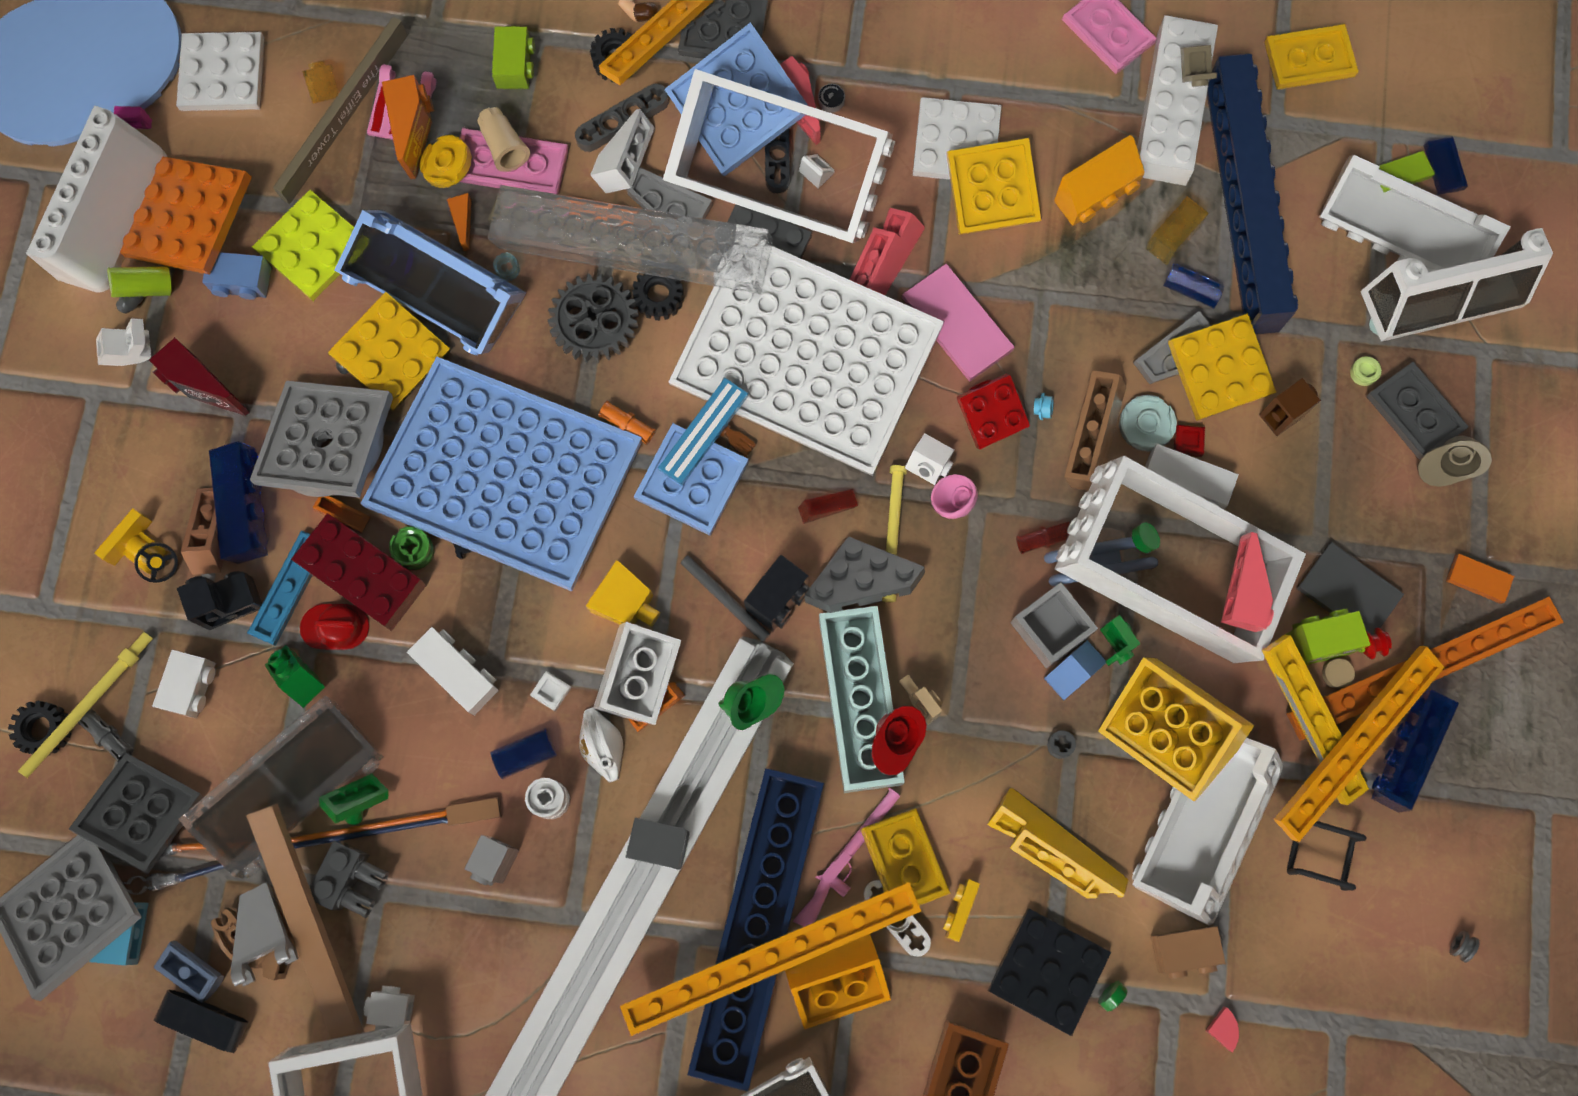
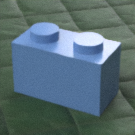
M220 252L210 275H203L202 283L213 295L219 297H228L230 294L239 295L249 300H254L256 297L266 298L272 267L263 256Z

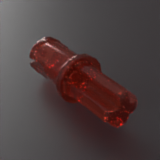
M1070 522L1049 528L1042 526L1038 531L1016 536L1020 553L1024 554L1025 552L1042 547L1048 549L1051 544L1067 540L1069 537L1067 530Z

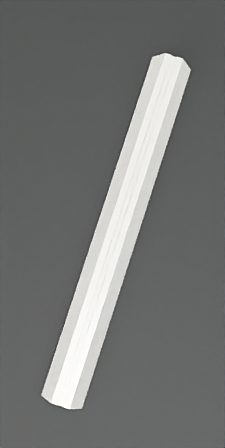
M744 636L739 639L640 819L685 828L690 832L682 867L762 723L760 721L745 730H737L732 725L730 717L719 707L718 702L724 698L727 689L737 681L751 682L761 676L772 674L778 676L784 683L794 665L784 653L760 640ZM630 837L628 838L485 1096H558L681 869L678 870L626 858Z

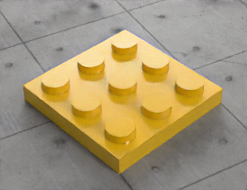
M1029 138L946 152L959 235L1041 221Z
M385 292L328 351V355L367 389L390 391L393 396L390 409L394 411L427 376L436 357L443 358L450 351V348L392 296Z
M1248 313L1168 341L1196 421L1277 393Z

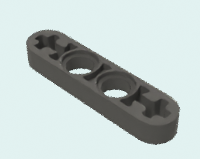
M661 84L649 85L580 125L575 131L578 147L585 152H591L608 143L629 119L630 116L626 111L631 106L639 107L647 119L663 111L669 104L668 94L664 90L665 87ZM652 95L661 96V100L657 102L656 99H652ZM643 100H645V104H648L647 109L645 108ZM609 119H614L618 122L617 127L612 130L604 128L603 125ZM596 127H599L600 132L602 134L601 136L599 135V132L596 131ZM588 134V136H592V140L588 142L583 136Z

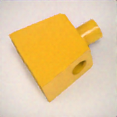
M617 560L586 604L587 609L591 613L619 625L624 622L635 625L639 619L652 627L660 616L658 610L648 605L653 598L651 590Z

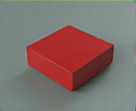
M1177 425L1174 434V450L1189 456L1202 457L1204 455L1205 427Z

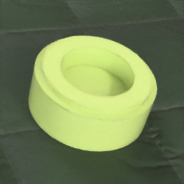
M1369 356L1356 360L1350 369L1352 380L1361 386L1372 385L1379 379L1382 372L1379 362Z

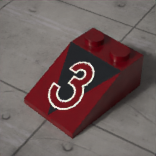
M175 337L149 359L156 367L153 373L176 394L181 391L189 398L244 416L250 413L217 377Z

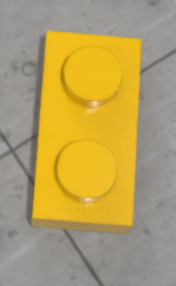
M967 879L964 884H958L953 898L954 901H957L954 913L948 912L943 925V929L947 931L946 938L956 942L960 941L980 883Z

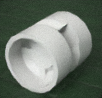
M540 778L528 786L525 793V803L532 814L544 819H556L567 811L570 805V795L563 784L550 778Z

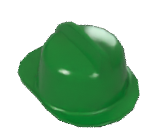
M772 674L761 676L751 682L737 681L727 689L724 698L718 704L730 717L732 725L737 730H745L768 718L778 709L784 697V685L778 676Z

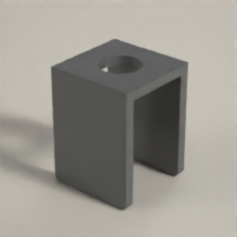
M635 818L626 858L680 870L683 865L690 832L685 828Z

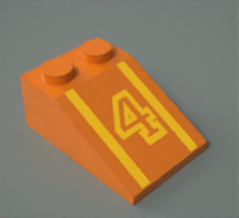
M411 75L383 81L382 87L397 160L409 178L416 179L420 159L424 152L432 124L430 112H434V107L430 95L426 93L424 84H419L416 77Z

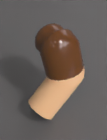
M619 0L618 5L634 22L649 21L658 12L657 6L654 3L635 4L632 0Z

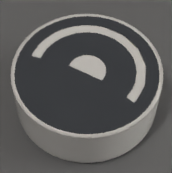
M827 84L820 89L818 103L821 109L829 113L842 109L845 103V93L839 85Z

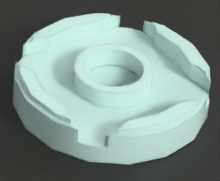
M1138 396L1131 400L1120 414L1119 428L1121 435L1129 445L1137 450L1149 452L1152 451L1156 444L1165 446L1176 432L1177 419L1174 410L1157 396Z

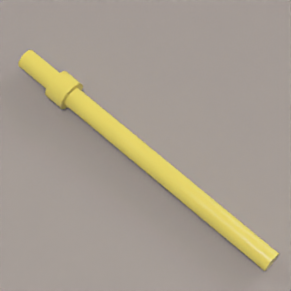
M143 632L129 649L124 648L117 656L119 660L18 770L19 773L28 778L128 666L130 668L133 667L139 660L138 655L153 640L151 636Z

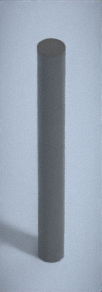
M689 555L681 561L680 564L761 642H764L770 636V633Z

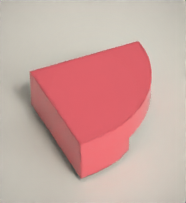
M1223 1007L1205 1031L1226 1049L1233 1052L1238 1043L1239 1028L1233 1013L1227 1007Z

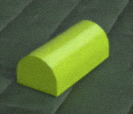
M168 266L109 267L107 270L111 297L170 296L171 277Z

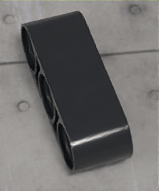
M171 989L167 990L154 1018V1021L162 1026L230 1053L236 1052L249 1023L240 1016L206 1002L200 1003L190 995Z

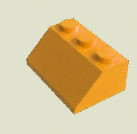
M1130 134L1062 177L1054 202L1072 226L1079 222H1088L1101 208L1108 209L1119 200V197L1125 193L1131 195L1140 188V182L1145 172L1133 136Z
M870 934L785 970L804 1030L891 1000L881 963Z

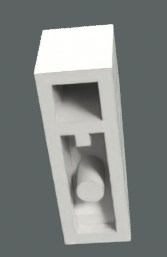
M641 109L633 112L597 157L590 175L605 193L632 188L654 131V126Z

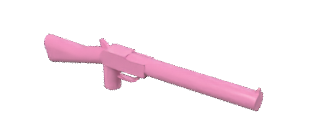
M888 788V794L860 829L880 822L900 798V795L891 788ZM860 829L823 875L815 877L820 880L815 894L793 922L804 927L814 923L830 887L842 897L850 890V887L844 881L852 870L849 860L865 842ZM848 864L850 872L842 881L837 875Z

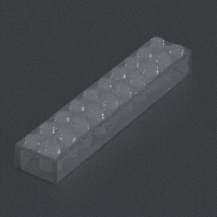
M500 185L487 237L498 249L758 294L762 293L773 245V239L768 229Z

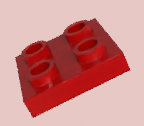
M1005 374L994 380L980 382L969 388L968 392L956 397L975 446L979 450L1030 427L1010 374Z

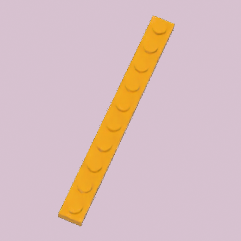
M907 882L622 1004L620 1009L630 1035L638 1034L921 912L920 906L910 883Z

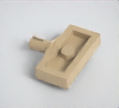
M909 674L899 681L909 694V698L912 699L911 703L916 709L920 710L928 725L939 717L942 712L940 708L942 702L933 690L928 692L925 687L922 689L918 688Z

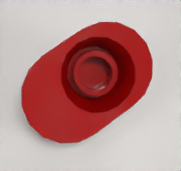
M349 604L316 605L304 614L300 623V635L304 642L310 647L320 650L353 649L362 644L369 631V621L365 613L357 606Z
M901 706L885 714L879 720L876 726V736L872 744V758L874 765L880 772L886 775H897L903 772L910 764L926 736L927 725L925 717L920 710L912 706Z

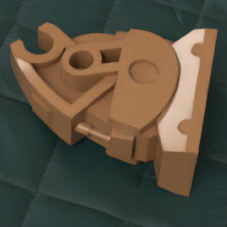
M225 909L222 913L228 917L227 924L223 925L220 918H214L211 921V925L219 947L232 960L237 913L233 909ZM281 917L287 936L292 945H294V940L288 927L287 921L285 917ZM274 951L248 964L250 968H263V977L271 980L286 979L289 966L285 962L278 964Z

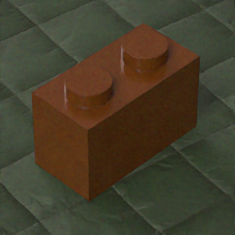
M1302 378L1276 396L1259 416L1272 432L1279 436L1304 418L1321 400L1316 389Z

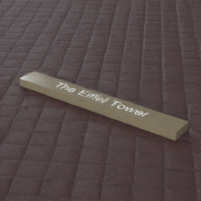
M393 17L273 186L279 197L286 203L290 204L374 85L379 77L381 65H388L408 36L401 20Z

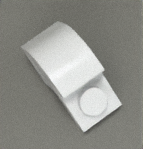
M131 318L126 329L101 328L96 338L98 365L125 366L142 363L151 358L149 331L144 329L143 319Z

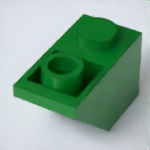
M287 645L281 650H276L272 653L265 664L277 686L303 708L325 688L319 677Z

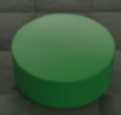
M1144 522L1133 528L1132 540L1137 549L1143 553H1150L1159 548L1160 537L1154 526Z
M1115 981L1101 994L1098 1004L1106 1011H1112L1125 999L1128 989L1120 981Z

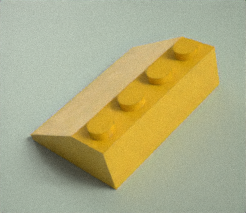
M1143 657L1098 732L1189 799L1196 801L1237 753L1254 725L1157 658Z

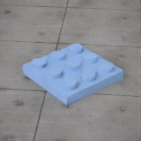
M672 423L641 481L634 499L711 536L749 463V459L713 443L681 486L658 469L686 431V429Z

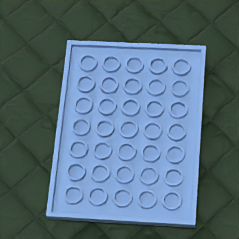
M436 357L361 504L367 509L573 591L641 446L642 437Z

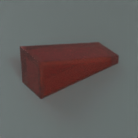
M851 489L804 500L798 507L802 522L805 524L856 508L858 503L854 491Z

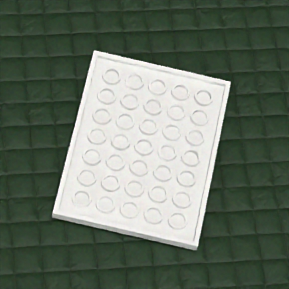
M740 232L672 373L669 384L708 401L723 379L726 378L748 393L747 399L736 412V415L873 476L943 327L944 321Z

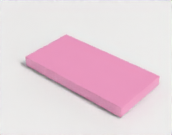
M462 128L460 139L470 148L472 160L466 176L459 182L558 198L569 150L568 144L520 137L530 149L529 159L525 164L513 171L502 172L496 169L492 154L481 131Z
M947 264L902 294V299L908 306L944 321L936 341L969 382L1011 353L1015 348Z

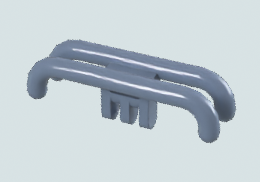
M1132 537L1095 543L1089 557L1090 560L1117 574L1153 569L1159 564L1158 559L1155 557L1122 562L1119 551L1136 548ZM1058 550L1046 553L1044 556L1045 562L1048 564L1058 562L1056 560ZM1062 573L1052 575L1049 578L1051 586H1056L1060 582L1063 585L1078 582Z

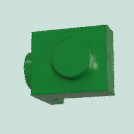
M1120 615L1100 629L1116 652V654L1105 661L1108 666L1116 661L1122 665L1135 656L1132 650L1139 646L1140 642L1133 634L1131 626Z

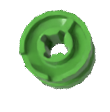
M415 527L399 529L400 531L395 536H392L389 544L392 558L408 570H419L426 567L434 556L432 540L422 530ZM416 544L417 547H414L412 554L407 551L408 546Z

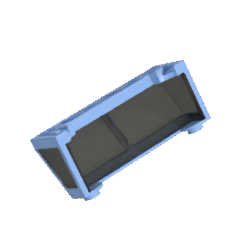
M362 210L334 271L343 275L342 280L351 285L357 286L358 283L367 284L383 294L387 292L398 303L461 338L460 342L464 344L463 349L476 356L490 352L526 294L520 288L384 210Z

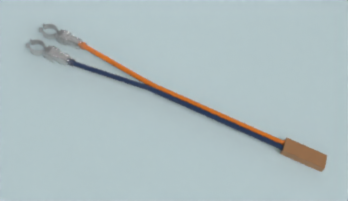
M497 797L446 806L444 811L290 838L294 848L297 849L441 823L454 826L500 818V803ZM256 841L194 844L171 842L158 860L165 856L183 852L184 850L258 847ZM260 851L186 874L176 872L168 874L154 873L147 876L146 879L141 876H133L127 883H123L131 884L132 880L137 877L141 878L142 881H146L147 887L144 886L139 893L127 890L130 894L139 895L144 893L146 889L151 891L163 890L167 886L178 885L187 879L262 856Z

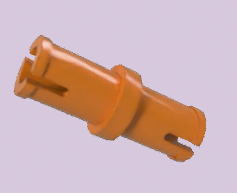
M609 401L604 403L598 414L599 417L604 418L618 428L642 437V442L645 445L651 441L656 429L636 419L635 414L632 412L626 413Z

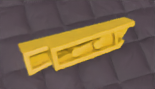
M1010 788L987 825L1015 838L1010 849L1085 898H1098L1100 893H1114L1118 897L1125 895L1129 882L1128 878L1015 789Z

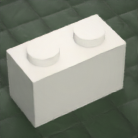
M171 650L152 707L197 719L198 713L203 710L206 703L205 693L207 687L214 680V667L216 663L206 658Z

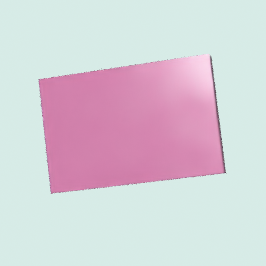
M1082 0L1065 13L1062 19L1115 74L1119 73L1155 44L1157 39L1119 0Z

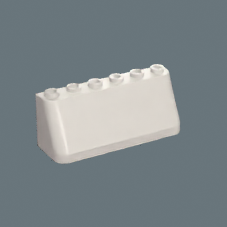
M94 106L26 254L58 281L94 292L108 290L110 287L107 270L109 267H121L125 258L120 253L123 246V238L129 233L134 222V214L142 204L145 197V189L150 185L155 175L157 163L161 161L162 157H167L166 153L159 145L110 110Z
M1351 155L1347 158L1319 215V218L1323 220L1322 226L1333 231H1337L1338 227L1348 231L1346 237L1362 243L1365 239L1374 243L1372 249L1388 255L1389 251L1400 255L1398 261L1408 258L1418 259L1426 266L1428 272L1494 257L1511 227L1485 214L1478 215L1390 175L1380 170V166L1356 155ZM1380 185L1387 187L1391 190L1383 193V190ZM1473 281L1454 285L1453 287L1465 291L1466 287H1472Z
M1246 738L1237 753L1196 801H1192L1173 787L1170 793L1171 802L1168 809H1164L1159 816L1157 823L1159 828L1155 837L1151 836L1145 847V853L1147 854L1142 864L1139 863L1133 872L1132 880L1134 882L1132 885L1209 926L1212 925L1280 778L1283 762L1277 750Z

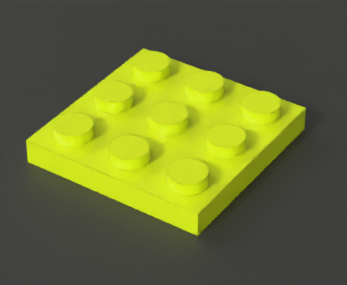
M309 190L252 247L307 297L314 301L340 275L334 269L354 227L314 192ZM358 232L345 260L352 258L365 239V236Z

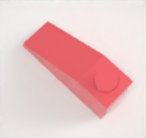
M791 56L780 65L808 106L816 108L809 71L803 63H798ZM805 115L797 121V124L815 145L820 143L821 129L817 118Z
M1250 532L1240 538L1221 623L1258 632L1267 629L1273 620L1274 610L1271 609L1273 597L1257 533Z

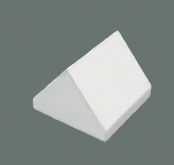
M817 154L803 156L799 172L817 188L823 185L835 172Z

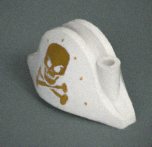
M593 707L586 709L579 737V748L582 757L609 783L619 779L623 754L622 736L619 730L598 710Z

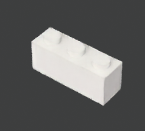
M1156 444L1152 449L1145 466L1222 509L1228 506L1239 475L1160 444Z
M431 627L407 653L465 710L475 716L499 691L493 685L496 679L486 669L483 668L479 671L472 664L476 660L464 648L459 652L452 645L455 639L444 629L438 632Z

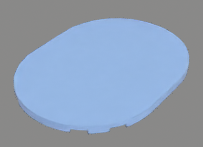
M33 0L3 16L0 19V132L14 141L31 146L34 144L48 145L49 147L66 145L78 141L94 106L108 109L114 113V106L142 107L146 109L162 95L160 92L166 87L168 82L173 81L180 64L178 61L182 34L178 21L168 4L164 0Z

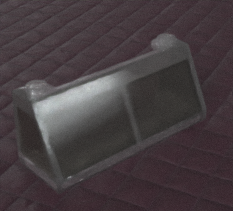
M324 696L178 820L233 877L249 878L261 869L262 865L260 863L263 858L246 815L278 803L287 830L290 832L319 807V797L344 786L356 774H371L380 766L379 761L384 756L341 706L327 696Z

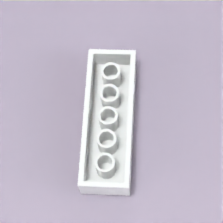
M1164 15L1157 33L1137 146L1145 172L1143 178L1186 186L1194 171L1208 85L1192 87L1191 82L1182 83L1181 48L1211 45L1213 58L1218 28L1216 24Z

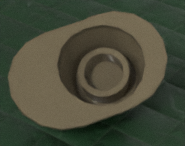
M1464 435L1455 436L1447 440L1443 446L1427 452L1419 462L1418 473L1421 479L1429 485L1439 487L1451 485L1477 477L1486 472L1492 462L1491 452L1485 445L1471 437Z

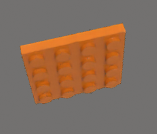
M162 157L155 167V175L150 185L145 189V197L142 204L134 214V222L129 233L123 238V246L120 253L124 257L210 275L252 176L242 170Z

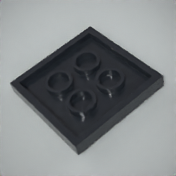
M1027 908L988 991L1072 1036L1111 952Z

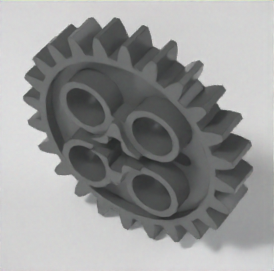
M588 274L586 281L583 282L577 276L576 285H572L567 281V291L558 289L561 298H552V303L556 308H548L550 316L553 317L548 319L549 326L553 327L550 333L552 337H557L555 342L558 347L564 345L562 349L565 354L572 351L575 360L581 354H583L586 363H588L591 356L595 357L597 363L600 362L601 355H605L608 360H611L610 352L614 351L620 355V345L629 347L626 338H635V333L632 329L639 326L635 318L639 317L638 310L634 309L637 306L635 299H630L631 293L629 290L623 291L624 287L621 282L614 286L613 277L604 282L602 274H599L595 281ZM600 298L608 299L603 305L596 304V301ZM575 307L582 308L580 313L570 314L571 309ZM595 315L597 319L591 321L590 317ZM609 322L618 323V325L613 329L605 328L606 324ZM582 332H591L590 337L587 339L579 338Z

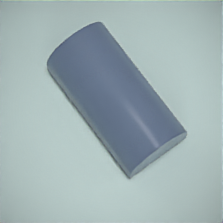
M176 940L169 942L153 967L200 1003L209 999L224 979L221 973Z

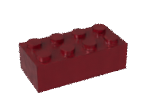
M328 513L291 558L292 561L390 631L395 628L427 586L420 578Z

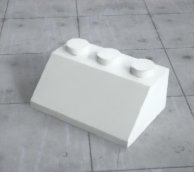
M628 622L620 624L593 708L623 718L655 725L681 640Z

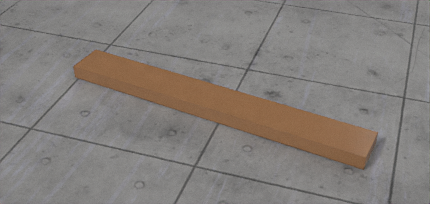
M278 803L246 815L331 1039L364 1033Z

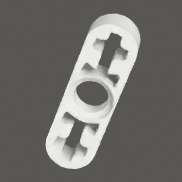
M880 880L872 881L865 887V900L870 899L872 895L870 889L873 886L877 889L883 887ZM913 915L907 917L901 927L886 926L908 954L918 957L926 954L930 949V937ZM911 922L915 925V928L910 929V931L916 937L920 935L924 937V940L921 942L923 945L922 950L917 948L911 950L909 945L912 941L907 934L902 939L898 935L899 932L906 930Z

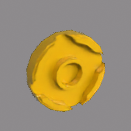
M444 135L437 138L438 141L433 145L430 143L425 148L419 165L424 178L432 186L438 188H447L457 184L466 176L472 160L470 148L464 141L454 135Z

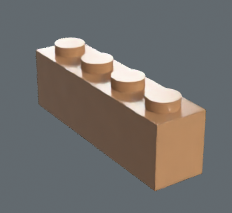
M1092 371L1064 476L1071 488L1089 491L1092 484L1090 477L1094 473V469L1107 463L1126 390V385L1120 374Z

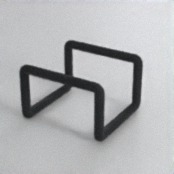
M1319 821L1313 825L1351 837L1341 880L1305 869L1294 868L1299 842L1293 841L1287 866V873L1289 875L1300 874L1340 886V889L1343 891L1356 889V885L1347 882L1355 842L1365 841L1367 839L1365 835Z

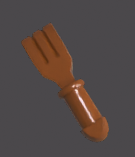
M727 425L721 433L722 437L726 436L728 438L730 446L744 457L756 446L754 441L740 431H733L730 425Z

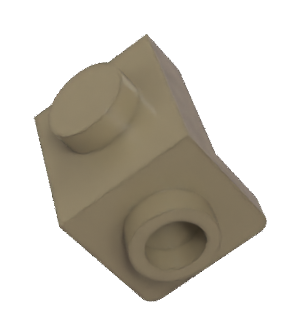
M1211 45L1181 48L1182 83L1191 82L1192 87L1209 85L1208 80L1217 78V72L1212 73Z

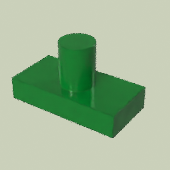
M371 773L319 797V806L335 824L345 820L348 824L356 825L363 820L364 810L388 799L389 790Z

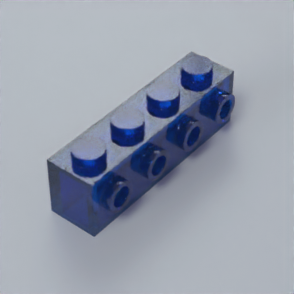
M237 441L209 450L220 558L240 564L268 556V538L264 527L265 511L262 506L260 493L262 486L254 485L250 481L258 459L255 448Z
M1432 689L1425 691L1409 710L1406 721H1402L1396 730L1395 735L1398 739L1395 746L1391 747L1384 757L1386 766L1383 773L1378 774L1372 784L1374 793L1371 799L1398 813L1412 811L1459 705L1458 702Z

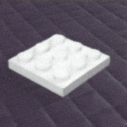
M262 32L182 33L176 103L180 111L260 109L265 40Z
M921 97L913 176L950 180L946 156L947 151L998 143L1001 105Z

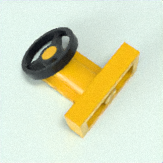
M133 508L94 552L99 558L114 566L123 556H126L134 563L139 576L153 583L168 580L173 576L178 566L177 556L171 547L164 543L155 542L144 534V531L153 521ZM174 558V566L171 572L165 577L156 579L157 571L165 566V561ZM138 567H140L147 574H151V578L144 576L140 572Z

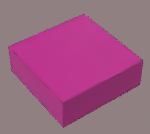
M114 106V114L135 129H151L152 119L142 107Z

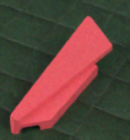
M890 208L883 229L873 228L849 280L886 295L924 231V225L913 213Z

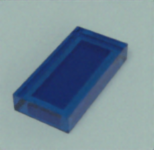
M1454 137L1427 141L1424 149L1435 173L1433 180L1437 194L1464 191L1468 185Z

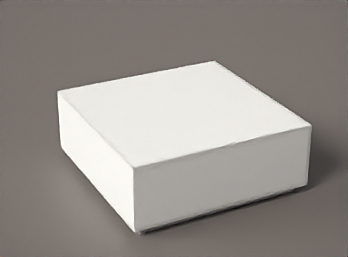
M546 671L530 696L556 712L572 687Z

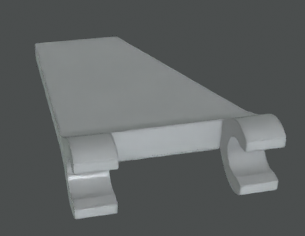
M265 882L239 897L231 964V980L234 986L240 984L246 986L254 982L255 975L248 964L274 951L278 964L285 962L288 965L299 959L295 947L287 936L269 882Z

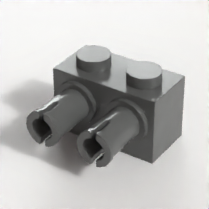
M333 841L310 886V890L315 903L330 910H342L345 907L367 918L372 911L368 908L374 907L375 900L353 891L357 880L360 879L380 890L386 882L375 876L387 880L389 872L368 863L367 860L370 854L345 842Z

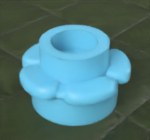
M1042 393L1040 398H1035L1034 415H1039L1040 420L1052 418L1053 396H1045V393Z

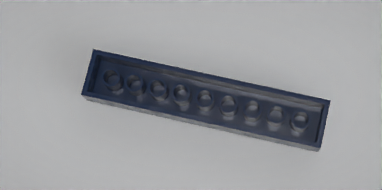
M1252 54L1219 56L1212 69V73L1217 72V78L1209 80L1207 99L1243 315L1248 313L1255 334L1276 333L1281 331L1297 311L1298 299L1296 295H1293L1292 291L1294 277L1293 271L1288 267L1287 262L1289 247L1283 238L1284 219L1279 215L1280 195L1274 186L1275 167L1271 165L1269 157L1271 143L1269 139H1266L1265 134L1267 120L1265 114H1262L1261 111L1262 91L1257 88L1258 68L1256 64H1253Z
M765 768L716 964L787 934L824 783ZM777 974L705 1004L687 1076L748 1092Z

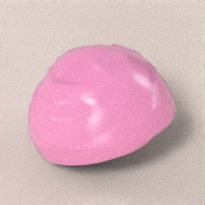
M956 474L939 480L931 493L933 508L939 515L947 519H957L969 514L975 507L978 498L977 487L973 481L966 476Z

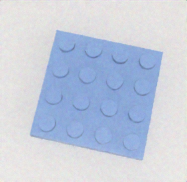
M751 22L664 89L681 115L695 69L808 106ZM714 85L698 140L720 173L725 177L805 115Z

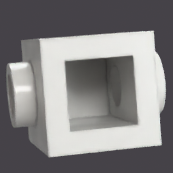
M924 433L914 448L905 469L935 485L940 476L946 477L954 463L950 461L954 449Z
M382 986L381 991L371 992V997H367L364 1006V1016H367L366 1024L375 1025V1030L410 1024L415 995L400 993L401 988L394 986Z

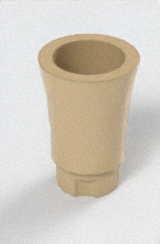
M494 107L486 108L479 113L477 122L490 149L496 169L502 172H509L525 164L530 157V149L517 135L502 111Z

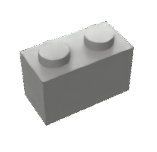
M481 835L464 869L472 872L471 879L483 885L493 886L494 882L503 883L519 850L493 837Z

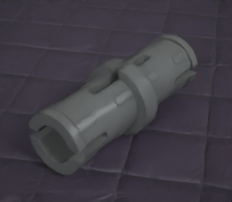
M93 709L89 710L78 722L94 738V743L99 747L103 746L117 762L121 760L125 753L132 755L131 752L134 749L117 734L118 730L113 725L109 726Z

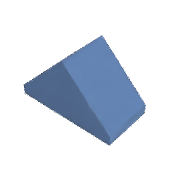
M1087 640L1044 679L1064 701L1104 666L1106 660Z

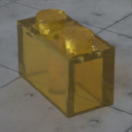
M1187 196L1152 235L1146 250L1168 265L1200 229L1209 213Z

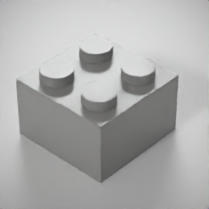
M1061 582L1016 615L1011 621V625L1046 669L1098 629Z

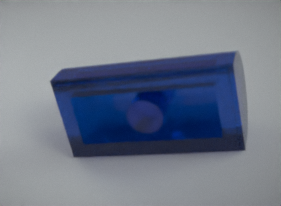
M1173 263L1163 284L1164 287L1213 309L1219 302L1224 290L1223 284L1176 263Z
M547 728L490 752L493 764L501 779L510 777L558 756Z

